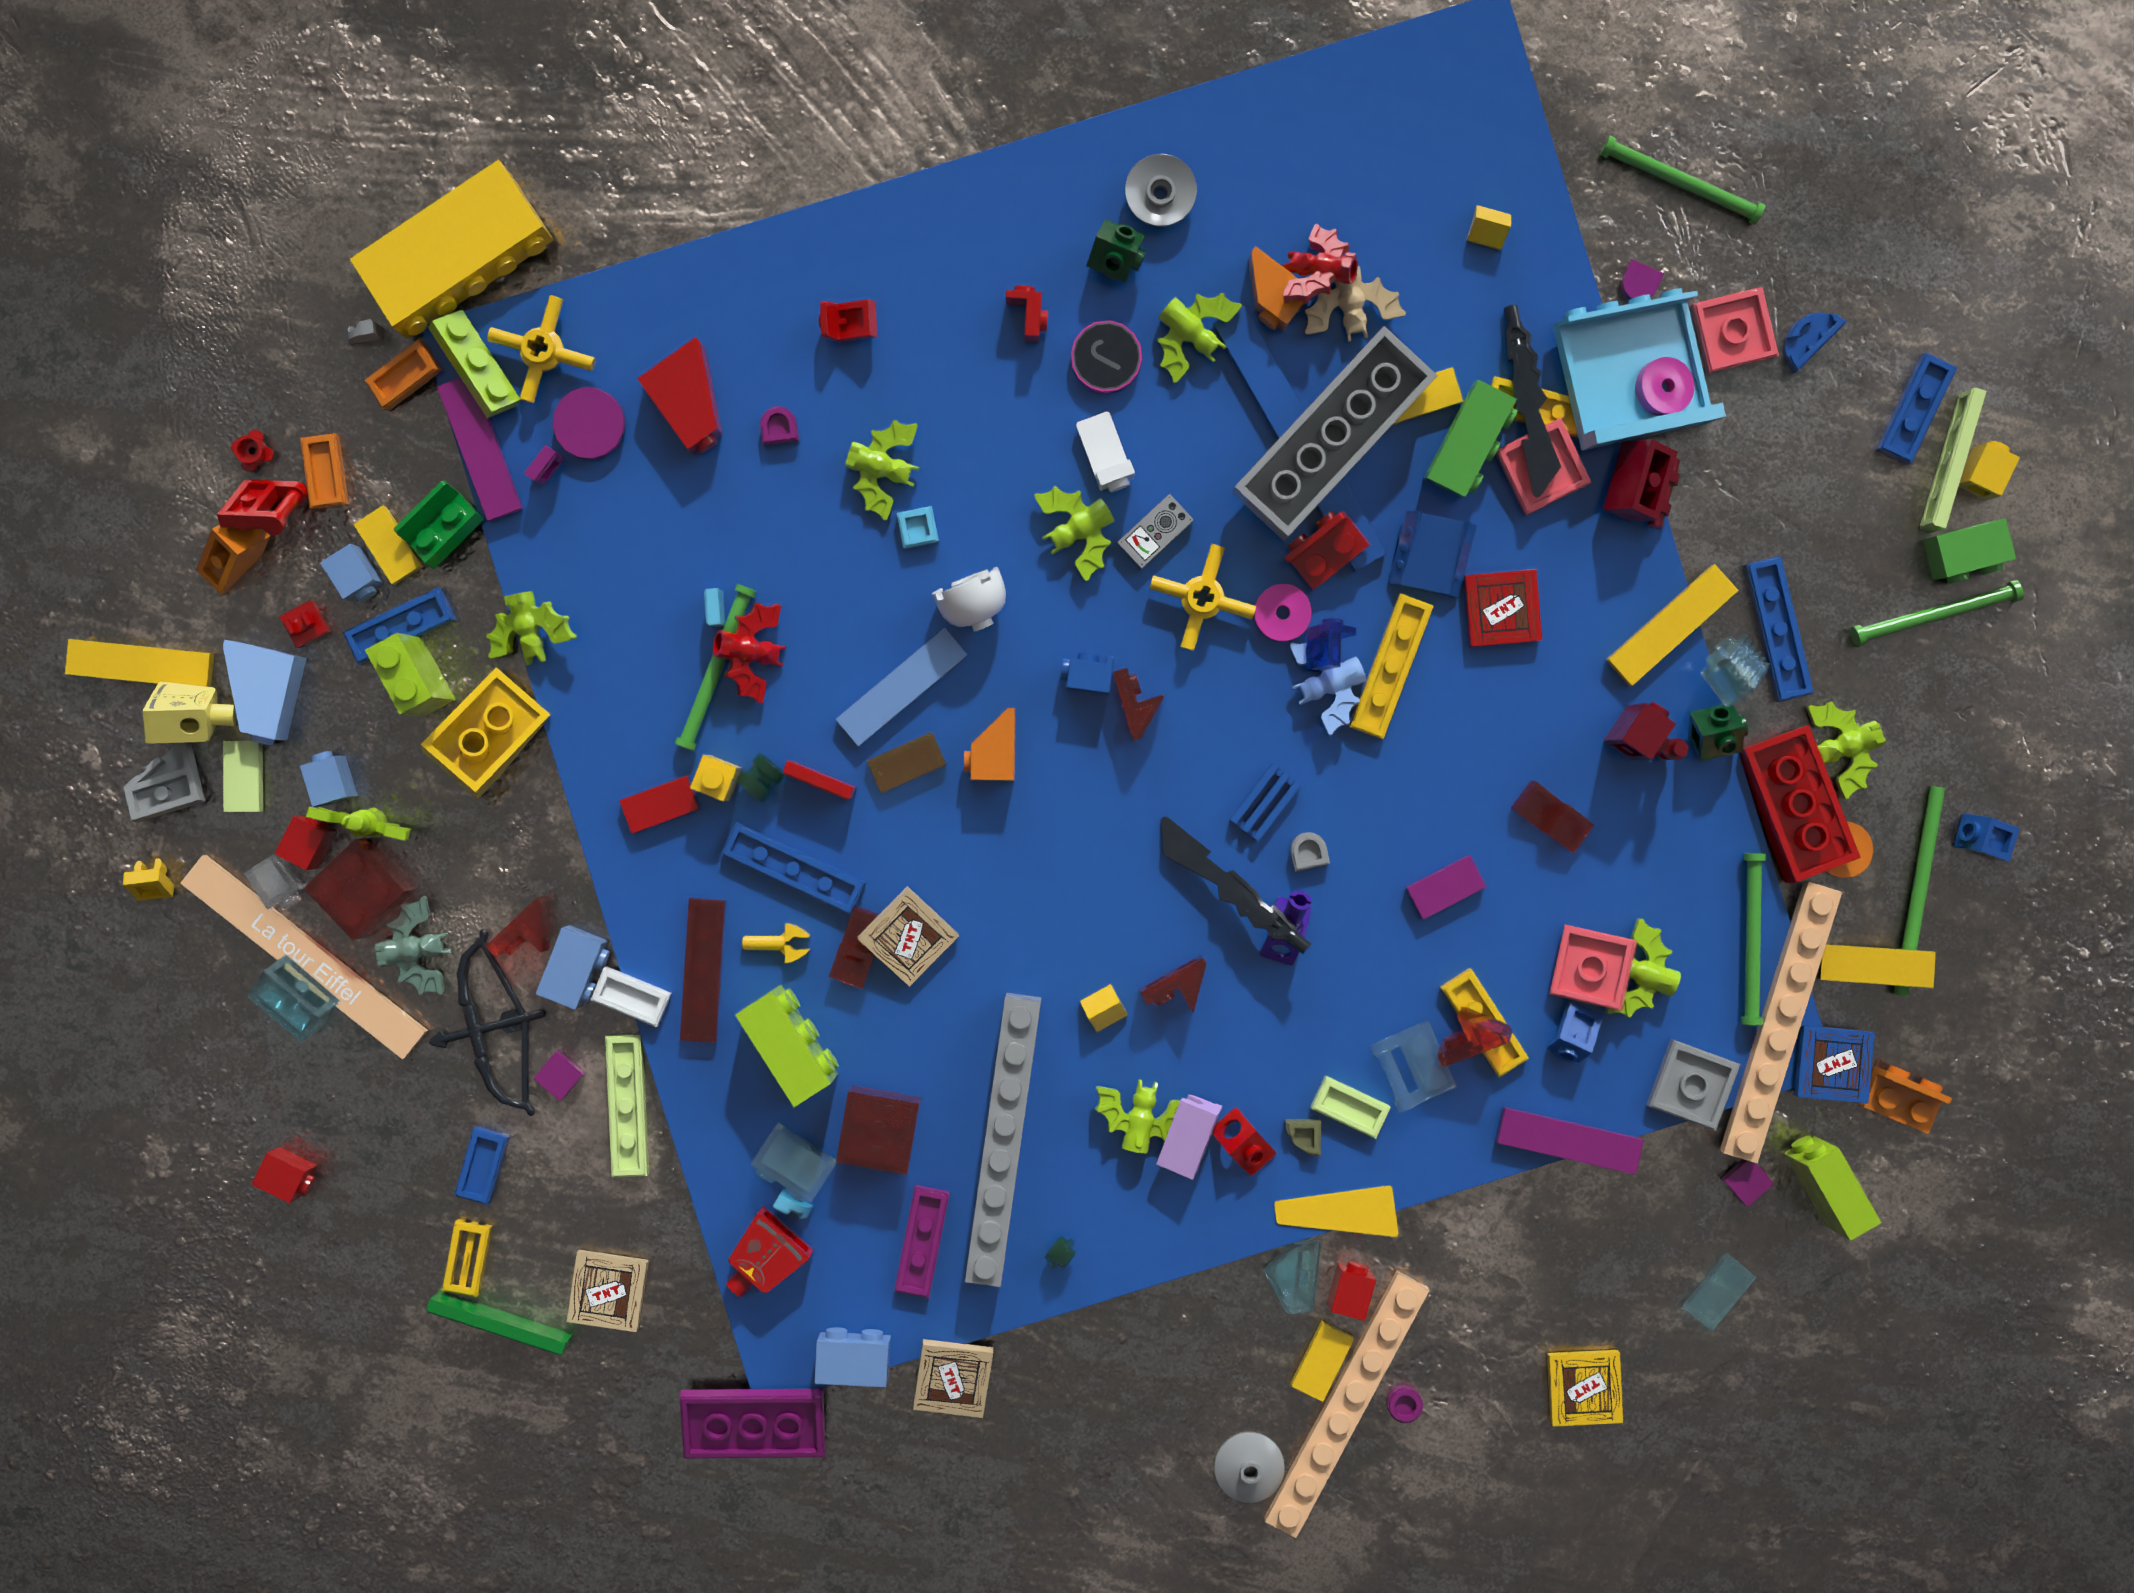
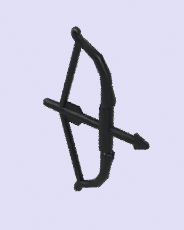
M481 929L479 939L461 955L456 973L458 1004L463 1006L467 1029L444 1034L441 1030L430 1039L429 1043L432 1046L446 1048L449 1042L470 1037L476 1057L474 1064L487 1090L501 1104L524 1109L529 1116H533L535 1108L529 1103V1021L545 1017L546 1011L539 1009L525 1012L487 944L488 931ZM479 948L483 949L516 1008L502 1012L498 1021L482 1025L480 1024L476 1006L473 1004L467 980L469 960ZM503 1029L509 1034L522 1030V1101L507 1097L496 1086L487 1058L488 1050L483 1033Z

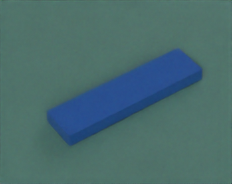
M1778 556L1743 565L1775 701L1781 702L1814 694L1782 557Z
M739 822L735 823L721 855L849 915H851L866 883Z

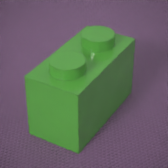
M2006 518L1923 539L1933 580L1946 578L1948 584L1970 579L1969 572L1981 569L1982 575L2004 570V562L2016 559Z

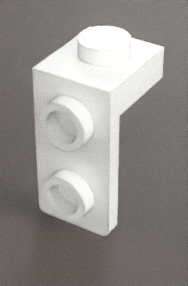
M1104 412L1078 422L1076 427L1100 491L1109 488L1110 492H1114L1129 486V480L1134 479L1135 471L1130 459L1127 460L1110 413Z

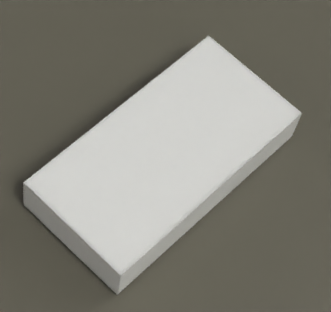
M606 966L603 968L591 1001L658 1027L672 993Z

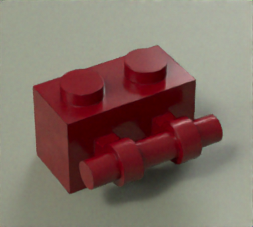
M1653 439L1623 441L1603 510L1627 521H1648V527L1661 529L1664 518L1669 516L1672 505L1669 503L1673 486L1678 485L1680 478L1678 468L1681 460L1676 458L1678 451Z
M1651 702L1649 705L1647 703L1627 705L1603 740L1632 760H1652L1654 756L1662 760H1680L1687 755L1689 750L1684 740L1680 738H1667L1676 723L1667 718L1670 714L1669 711L1654 702Z

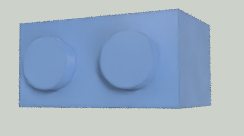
M570 925L562 927L536 995L574 1010L582 1007L584 1003L589 1004L597 985L592 983L597 970H603L609 958L610 951L605 950L609 940Z
M839 1327L827 1328L826 1332H820L816 1343L815 1384L887 1387L890 1369L891 1335H883V1331L877 1329H866L862 1331V1334L847 1333V1329Z

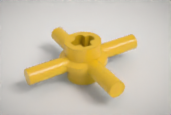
M549 295L540 327L531 329L524 336L491 327L487 335L489 342L520 350L522 360L529 366L520 399L529 403H534L543 371L551 370L561 362L592 372L596 363L595 357L564 349L562 340L555 333L564 300L553 295ZM544 345L548 347L546 352L542 351L539 354L535 352L537 347H543Z
M1211 544L1202 576L1192 578L1186 585L1154 575L1152 577L1149 589L1181 598L1184 610L1190 615L1181 648L1194 651L1203 619L1211 618L1219 611L1250 620L1254 616L1256 606L1224 597L1221 585L1215 580L1225 549L1222 546ZM1201 589H1206L1209 591L1207 596L1212 597V602H1206L1203 607H1200L1196 604L1198 599L1193 598V593L1197 594Z

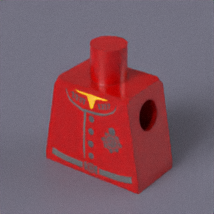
M763 1205L728 1259L729 1263L737 1271L726 1284L739 1297H743L753 1284L766 1294L810 1258L813 1249Z

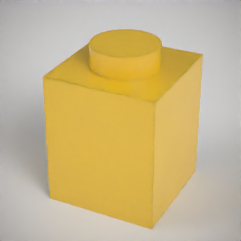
M1989 441L1975 446L1965 463L1958 487L1985 500L2000 497L2020 457L2009 452L2010 448L2007 445L1997 441Z
M703 755L690 788L721 801H730L743 768L712 755Z

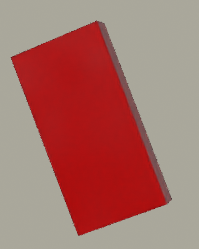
M787 760L782 771L784 775L845 800L852 799L857 789L855 786L792 760Z
M689 776L678 778L619 800L631 834L699 810L700 806L695 792L690 788Z

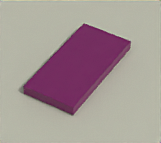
M823 1389L681 1390L680 1412L684 1458L825 1457L826 1437Z

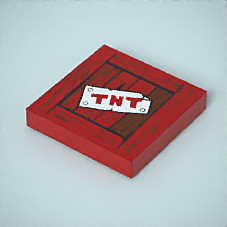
M1537 569L1474 574L1463 577L1469 647L1542 641Z

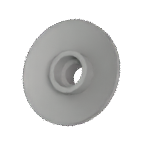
M1154 154L1140 160L1131 169L1125 185L1126 201L1132 213L1142 222L1156 227L1170 226L1183 220L1193 208L1197 195V184L1191 169L1179 158L1168 154ZM1162 188L1167 192V196L1164 199H1157L1154 196V191Z
M1242 1432L1228 1438L1219 1448L1214 1461L1215 1477L1220 1488L1232 1499L1244 1503H1255L1270 1497L1279 1488L1284 1476V1459L1280 1449L1270 1438L1256 1432ZM1249 1466H1253L1257 1469V1472L1254 1476L1249 1477L1244 1474V1470Z

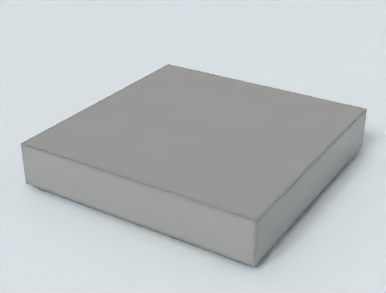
M1670 1038L1646 1105L1716 1131L1741 1064Z

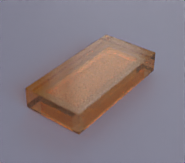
M933 732L867 760L881 793L947 765Z

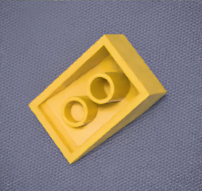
M496 667L420 745L423 753L478 800L503 774L548 720L550 714Z

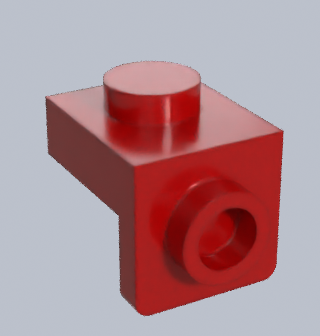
M1018 285L1014 286V290H1006L1005 299L1007 305L1026 306L1025 342L1040 343V332H1047L1048 311L1041 310L1042 292H1035L1034 287Z
M865 299L839 304L831 301L820 302L818 321L823 338L840 343L877 338L876 301Z

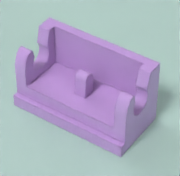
M1188 1095L1187 1099L1182 1098L1156 1165L1193 1180L1223 1106L1194 1095Z

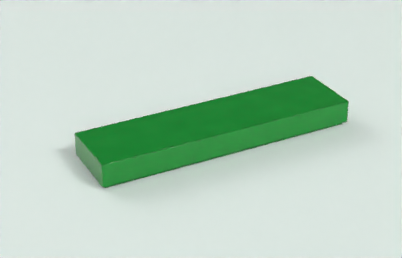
M443 1291L437 1292L430 1298L426 1309L428 1313L559 1356L568 1349L574 1335Z

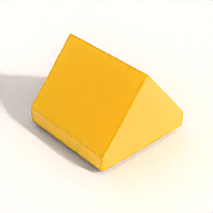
M1477 205L1466 241L1501 250L1511 228V214Z
M1111 984L1080 1000L1096 1032L1128 1016Z

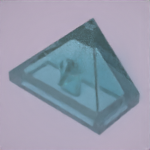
M1321 1241L1294 1242L1263 1268L1281 1305L1288 1314H1298L1314 1310Z

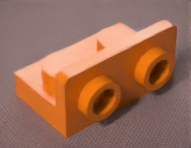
M1889 1065L1888 1070L1875 1066L1871 1074L1868 1103H1859V1105L1929 1134L1942 1102L1950 1104L1952 1100L1951 1097L1941 1093L1943 1086L1922 1078L1920 1084L1908 1080L1911 1073L1893 1065Z

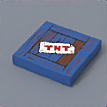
M1801 1025L1793 1095L1803 1098L1868 1103L1875 1032Z

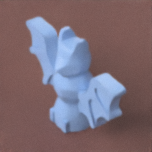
M1313 638L1303 644L1291 643V652L1299 666L1316 665L1324 669L1320 676L1310 677L1305 682L1293 686L1292 689H1300L1304 699L1299 701V705L1312 700H1318L1326 693L1335 694L1334 703L1321 716L1328 736H1332L1339 727L1350 724V710L1360 702V699L1353 695L1351 687L1367 681L1362 665L1357 656L1343 663L1340 662L1336 656V646L1330 648L1321 647Z

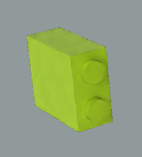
M395 633L365 650L400 715L426 717L456 700L423 638Z
M1805 1136L1793 1142L1791 1145L1792 1149L1784 1153L1826 1227L1851 1241L1882 1223L1838 1147L1816 1136Z

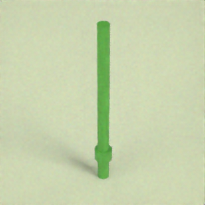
M1930 786L1902 949L1917 950L1945 794V788ZM1895 985L1894 995L1909 997L1910 986Z

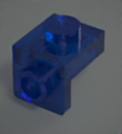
M1334 618L1324 619L1321 625L1307 628L1306 670L1320 672L1340 667L1341 639L1355 636L1357 628L1343 625V620Z

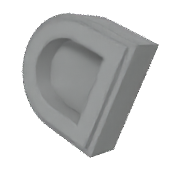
M1305 832L1293 839L1290 846V854L1295 872L1330 864L1325 841L1319 835Z

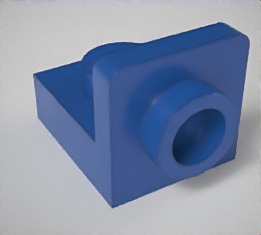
M1964 813L1954 846L1964 850L1975 851L1997 860L2010 862L2020 828L1991 817Z
M1572 1001L1565 1006L1557 1035L1549 1041L1547 1049L1557 1053L1556 1055L1564 1061L1581 1062L1593 1052L1603 1015Z

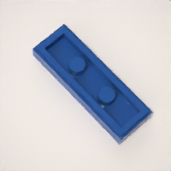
M1926 352L1920 355L1875 449L1876 451L1905 465L1912 464L1958 367Z
M438 587L342 633L357 664L362 665L370 661L365 652L367 648L395 633L422 637L457 621L443 589Z

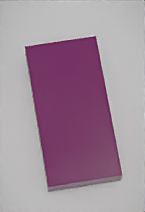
M1467 855L1405 888L1421 919H1425L1484 889L1486 885L1471 855Z

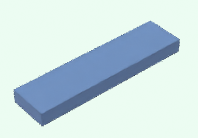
M943 628L837 717V722L857 746L860 747L965 659L968 654L947 629Z

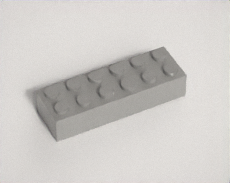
M1383 326L1239 481L1232 493L1285 541L1438 375Z

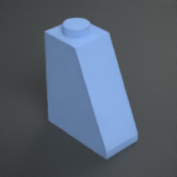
M224 640L223 650L240 732L252 734L251 741L266 745H273L274 740H288L306 658L237 641Z

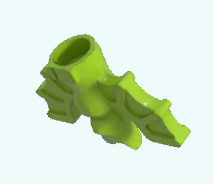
M1220 293V295L1214 298H1205L1200 294H1196L1195 302L1189 308H1186L1176 297L1165 307L1158 319L1166 326H1169L1170 331L1165 337L1158 339L1164 350V357L1160 366L1170 372L1174 383H1178L1190 368L1182 351V343L1184 341L1192 342L1199 353H1203L1214 362L1215 359L1211 354L1218 346L1225 349L1227 346L1217 339L1212 331L1204 328L1202 319L1212 317L1226 323L1230 322L1242 308L1240 303L1231 302L1225 297L1224 293Z
M894 420L886 430L871 431L872 443L869 447L854 441L850 447L845 468L860 471L861 474L859 482L853 488L864 496L865 510L877 512L883 520L888 519L894 501L891 496L880 488L877 479L887 477L894 483H903L914 487V483L908 481L912 469L919 471L920 468L908 464L901 459H891L886 451L893 446H910L913 444L918 428L916 423L905 425Z
M1054 486L1047 493H1036L1034 498L1044 514L1065 512L1071 515L1067 524L1057 526L1054 531L1042 537L1043 540L1050 538L1056 548L1051 551L1052 555L1063 548L1070 547L1077 539L1086 540V548L1075 561V566L1083 580L1087 582L1094 571L1104 568L1102 555L1104 550L1111 544V541L1102 536L1101 528L1115 522L1110 510L1102 498L1093 502L1090 506H1085L1081 500V491L1068 494Z
M533 591L505 596V604L511 612L509 615L505 613L495 614L497 619L496 627L490 634L486 635L491 644L488 657L497 658L513 653V640L515 633L520 636V645L526 665L532 664L534 656H537L540 662L546 661L543 649L544 642L539 635L541 627L547 632L551 642L554 644L577 638L570 630L568 624L569 616L557 614L553 610L551 602H544L539 608L536 607Z
M1832 701L1827 702L1823 706H1807L1806 710L1814 727H1832L1840 732L1837 739L1825 740L1817 746L1824 764L1834 763L1843 756L1851 759L1847 770L1836 778V784L1842 798L1849 799L1856 790L1867 788V774L1878 766L1877 763L1871 760L1869 751L1885 745L1886 739L1880 724L1873 720L1858 726L1855 722L1856 710L1842 711Z
M308 807L306 815L308 818L325 822L341 823L342 827L349 830L355 837L373 836L379 838L382 833L384 836L406 841V839H409L411 830L400 827L399 824L387 823L386 815L377 808L359 810L348 814L341 810L336 812L322 807Z
M1638 918L1631 934V939L1637 940V945L1646 954V960L1639 962L1635 958L1633 960L1629 979H1633L1637 987L1626 992L1622 1011L1605 1008V1013L1607 1014L1622 1013L1625 1017L1630 1018L1639 1008L1654 1007L1652 997L1655 992L1672 997L1679 986L1681 973L1665 967V960L1673 951L1663 945L1660 937L1661 929H1654L1648 926L1644 919Z
M1138 1079L1136 1093L1133 1095L1134 1107L1128 1114L1122 1109L1120 1093L1116 1089L1102 1086L1096 1087L1098 1105L1095 1107V1110L1106 1117L1108 1122L1107 1130L1109 1132L1115 1130H1123L1125 1132L1122 1142L1123 1149L1146 1154L1148 1153L1151 1137L1158 1136L1164 1141L1166 1140L1180 1100H1170L1163 1114L1154 1118L1152 1109L1156 1104L1158 1082H1154L1152 1088L1142 1087V1080Z

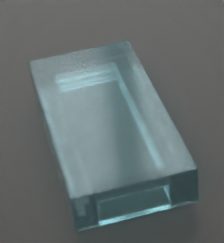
M1726 1252L1682 1307L1713 1331L1757 1277Z

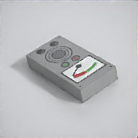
M1169 494L1123 536L1117 544L1142 569L1188 527L1194 519Z

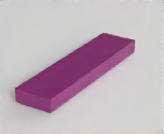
M458 378L437 386L487 521L492 522L524 510L491 421L485 416L462 379Z
M1507 1107L1502 1109L1495 1139L1500 1144L1635 1175L1644 1142L1643 1139Z

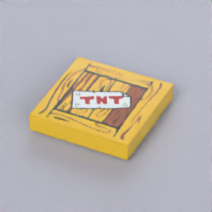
M1618 1350L1547 1353L1549 1411L1552 1426L1623 1423L1621 1361Z

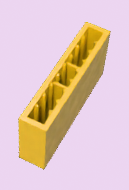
M498 159L350 258V261L391 326L407 339L410 336L422 333L433 320L452 313L457 308V305L468 297L483 292L487 285L498 277L513 272L517 265L528 257L543 252L546 246L554 241V239L511 173Z

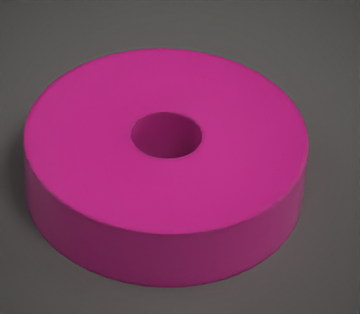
M1661 357L1646 364L1640 370L1635 384L1636 395L1640 404L1646 411L1656 416L1676 413L1685 409L1691 402L1695 389L1694 379L1688 367L1680 360L1672 357ZM1662 382L1667 384L1668 392L1663 390Z
M1277 584L1269 587L1258 597L1254 605L1256 606L1254 621L1258 630L1265 637L1273 641L1286 642L1297 638L1307 629L1311 621L1312 609L1310 601L1303 591L1293 585ZM1283 606L1288 609L1289 615L1287 619L1282 620L1277 617L1276 610L1278 607Z

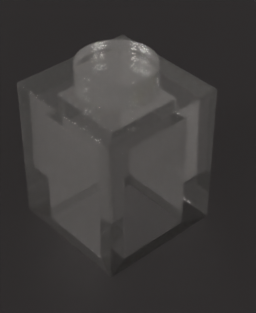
M275 854L244 873L267 909L281 907L282 910H286L302 900L300 894L309 889V886L295 865Z

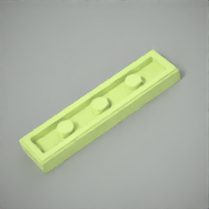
M1974 387L1958 395L1920 523V529L1935 532L1947 527L1987 392L1986 390Z
M640 1034L605 1036L612 1178L648 1176L649 1156L643 1042Z

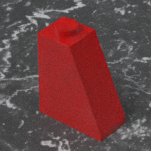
M694 337L637 379L686 448L692 454L698 451L703 454L718 443L716 438L722 435V429L706 349L697 337Z

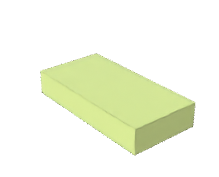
M223 741L224 812L264 811L263 744L253 741Z
M1326 1075L1310 1106L1311 1109L1374 1139L1377 1138L1391 1108L1388 1104Z

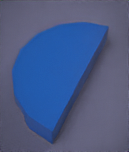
M1820 312L1808 314L1794 323L1785 336L1783 346L1785 362L1793 374L1798 372L1847 321L1837 314Z

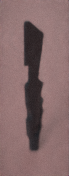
M1509 305L1504 308L1507 330L1505 332L1507 361H1512L1513 363L1512 385L1514 398L1517 399L1515 406L1516 410H1518L1517 413L1524 416L1529 438L1523 439L1522 445L1534 497L1538 498L1557 474L1561 464L1539 412L1547 397L1538 385L1542 372L1536 368L1538 354L1530 346L1531 334L1522 325L1518 305Z
M1163 817L1161 819L1164 856L1218 885L1219 900L1234 904L1240 917H1247L1254 928L1266 930L1272 940L1286 941L1301 954H1304L1309 949L1312 943L1298 933L1295 925L1274 904L1272 907H1269L1264 903L1257 891L1234 870L1225 872L1208 859L1207 856L1211 851L1170 818Z

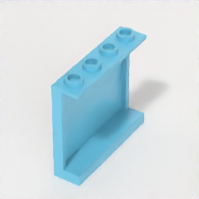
M1677 288L1661 293V298L1651 300L1649 294L1628 300L1629 304L1619 306L1618 301H1611L1597 306V311L1587 312L1586 307L1576 308L1565 312V318L1552 325L1581 451L1705 425L1726 417L1723 403L1711 405L1687 303L1698 296L1697 291L1683 293L1682 288ZM1661 357L1676 358L1683 362L1692 373L1695 387L1693 398L1689 405L1680 412L1662 416L1653 415L1642 407L1637 398L1635 390L1636 378L1646 364ZM1662 382L1663 390L1668 392L1667 384Z

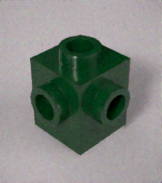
M1105 219L1096 235L1086 266L1103 273L1108 278L1126 282L1131 271L1135 270L1138 272L1142 265L1146 251L1140 248L1145 235L1136 232L1128 225H1119Z
M1732 702L1690 712L1688 738L1701 761L1743 752L1744 736L1748 735V725L1745 717L1738 715Z

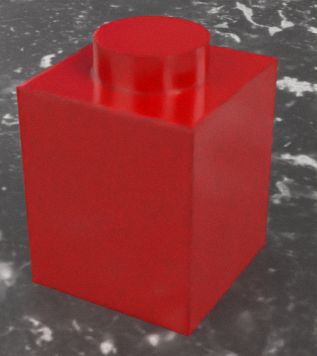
M306 815L293 816L274 854L304 870L318 869L337 831L327 826L329 822L308 818Z
M277 1147L266 1153L251 1185L285 1202L291 1203L309 1194L316 1181V1178L312 1175L317 1165L288 1150Z
M1348 1261V1265L1337 1263L1326 1303L1330 1312L1362 1321L1366 1320L1376 1284V1279L1372 1272L1368 1271V1266L1354 1261Z

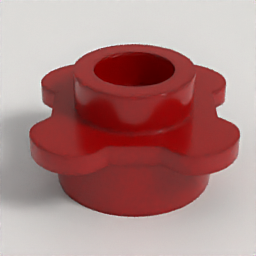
M251 430L249 435L241 436L233 441L231 445V451L242 462V469L247 472H254L259 464L264 461L270 462L274 458V451L265 444L263 440L264 434L261 431ZM251 448H255L254 454L250 453Z

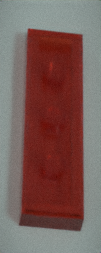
M689 898L680 1040L716 1043L718 1040L726 900Z

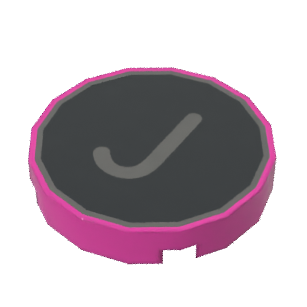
M1110 320L1094 322L1085 327L1074 340L1071 351L1072 368L1079 382L1089 390L1102 394L1116 392L1128 387L1138 375L1142 362L1141 345L1135 334L1121 323Z

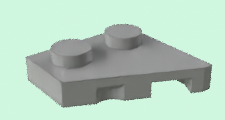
M191 742L176 743L163 757L157 756L146 766L142 774L136 775L123 787L131 821L137 823L206 802Z

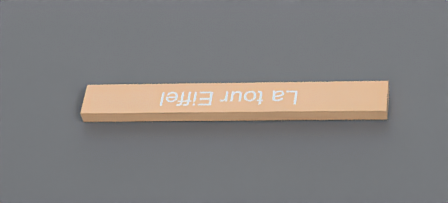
M202 855L181 881L184 887L401 1059H406L428 1032L425 1027L208 855Z

